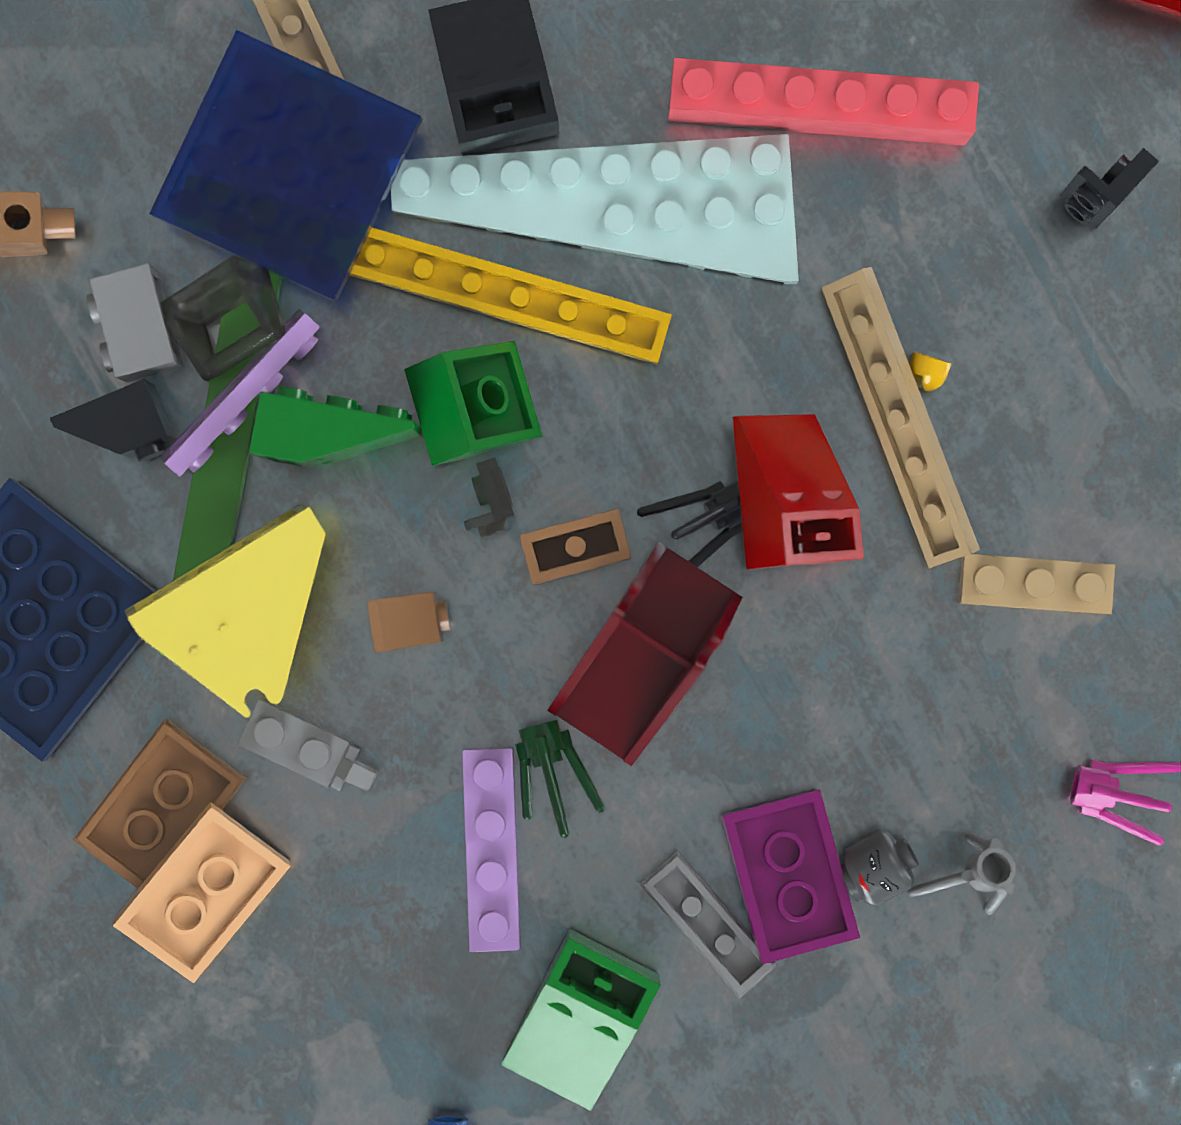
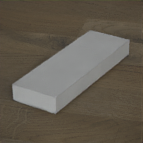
M678 850L639 882L644 891L739 999L777 966L775 961L767 964L760 963L753 936Z

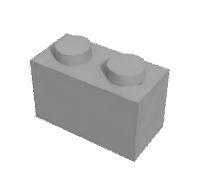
M147 263L89 279L93 294L87 295V305L93 322L95 324L101 323L106 342L100 343L99 348L103 364L108 373L114 372L116 378L129 382L184 367L158 270Z

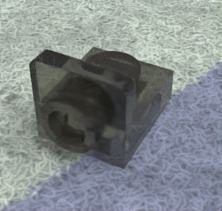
M496 457L476 463L480 475L471 478L480 506L489 504L492 512L463 521L467 532L478 530L481 538L508 530L507 520L517 517L499 460Z

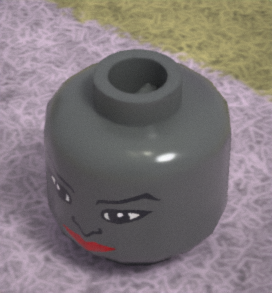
M879 831L845 849V863L841 864L842 878L857 902L864 899L870 905L877 906L913 887L914 876L911 869L918 866L919 863L913 849L905 838L896 841L887 831Z

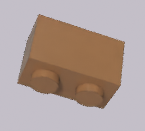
M619 508L519 535L532 585L632 558Z

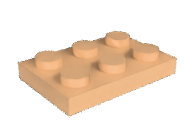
M209 802L113 918V926L194 983L290 868V862L236 820Z

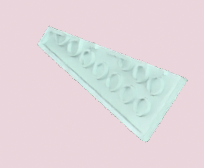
M789 134L389 161L392 211L396 215L446 224L456 223L502 234L506 232L534 237L536 240L556 241L578 245L582 248L647 260H662L689 265L688 267L704 270L706 268L734 273L737 276L747 278L756 277L784 282L786 285L799 282Z

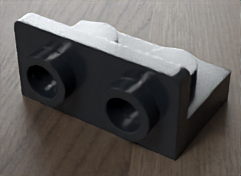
M1145 148L1132 161L1123 154L1102 179L1088 167L1084 166L1060 194L1066 201L1064 204L1065 209L1078 222L1084 225L1091 223L1097 229L1159 161Z

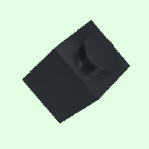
M145 379L50 418L54 428L129 458L136 456L138 462L163 454L166 451L164 444L177 439L155 385Z

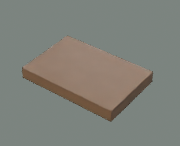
M164 719L73 840L138 889L209 802L223 811L247 778L170 719Z

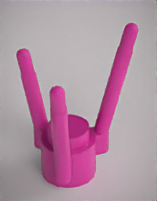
M1091 759L1089 767L1079 765L1076 769L1071 788L1070 803L1081 806L1080 814L1097 817L1156 845L1164 844L1162 836L1106 810L1104 807L1114 808L1116 801L1148 809L1170 812L1172 804L1153 799L1152 797L1119 790V779L1111 777V774L1181 772V762L1107 763Z

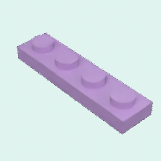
M299 308L162 454L164 464L179 477L188 468L192 472L197 471L212 455L214 450L209 445L221 432L224 431L227 435H230L246 419L248 412L244 408L257 394L260 396V392L271 393L283 378V375L279 373L280 369L292 357L299 361L313 348L318 340L313 334L320 327Z
M513 747L463 749L469 952L520 950Z

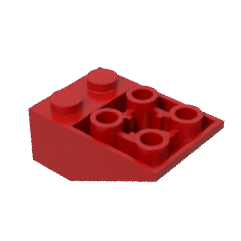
M816 415L734 416L733 428L746 570L864 559L860 509Z

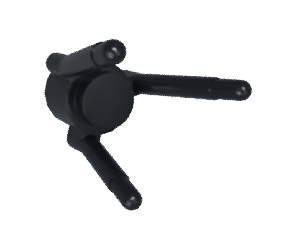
M737 480L727 486H724L719 481L706 489L655 502L654 504L640 507L637 510L638 516L644 517L710 499L703 504L706 513L692 519L671 533V537L677 540L711 522L717 530L725 527L721 533L689 560L690 563L697 567L729 539L743 532L739 483Z

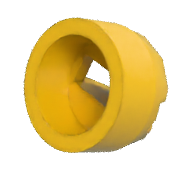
M913 351L909 365L918 388L923 386V389L929 392L936 390L944 384L952 363Z

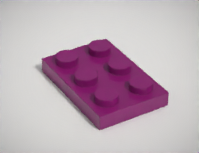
M820 789L721 815L761 964H767L860 938L848 890L842 878L843 872Z

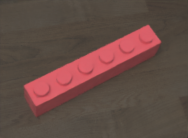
M674 58L668 122L965 146L976 130L979 82Z

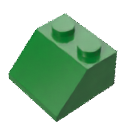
M515 341L441 352L404 369L432 466L472 458L542 437Z

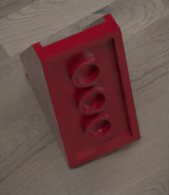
M658 541L547 711L554 716H558L632 766L704 671L708 660L722 643L743 597Z

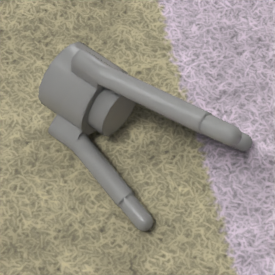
M968 834L966 841L983 850L970 856L966 862L965 871L913 886L908 890V894L911 897L969 882L972 887L982 892L996 890L985 907L987 914H993L1005 897L1013 894L1016 890L1015 885L1012 883L1016 872L1015 862L1006 850L1001 849V841L998 838L988 840L978 835Z

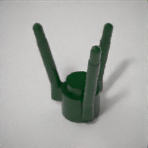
M558 720L519 730L522 743L515 744L520 761L522 816L525 820L532 818V759L534 768L542 766L559 834L562 838L569 836L566 814L553 767L554 762L563 760L560 750H563L595 810L598 813L604 812L605 805L573 747L569 730L561 732Z

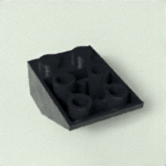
M467 0L428 9L462 156L560 134L557 111L529 0Z

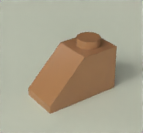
M436 592L367 601L375 653L444 641L443 631L451 630L447 601H438Z

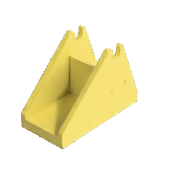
M297 505L125 610L126 616L142 639L244 717L248 718L251 712L246 706L245 696L250 690H260L272 704L282 701L326 533L310 507Z

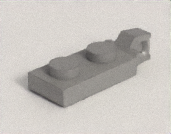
M262 698L258 699L237 745L328 788L330 786L339 791L342 789L344 782L368 791L379 772L355 760L360 749L351 745L350 740Z

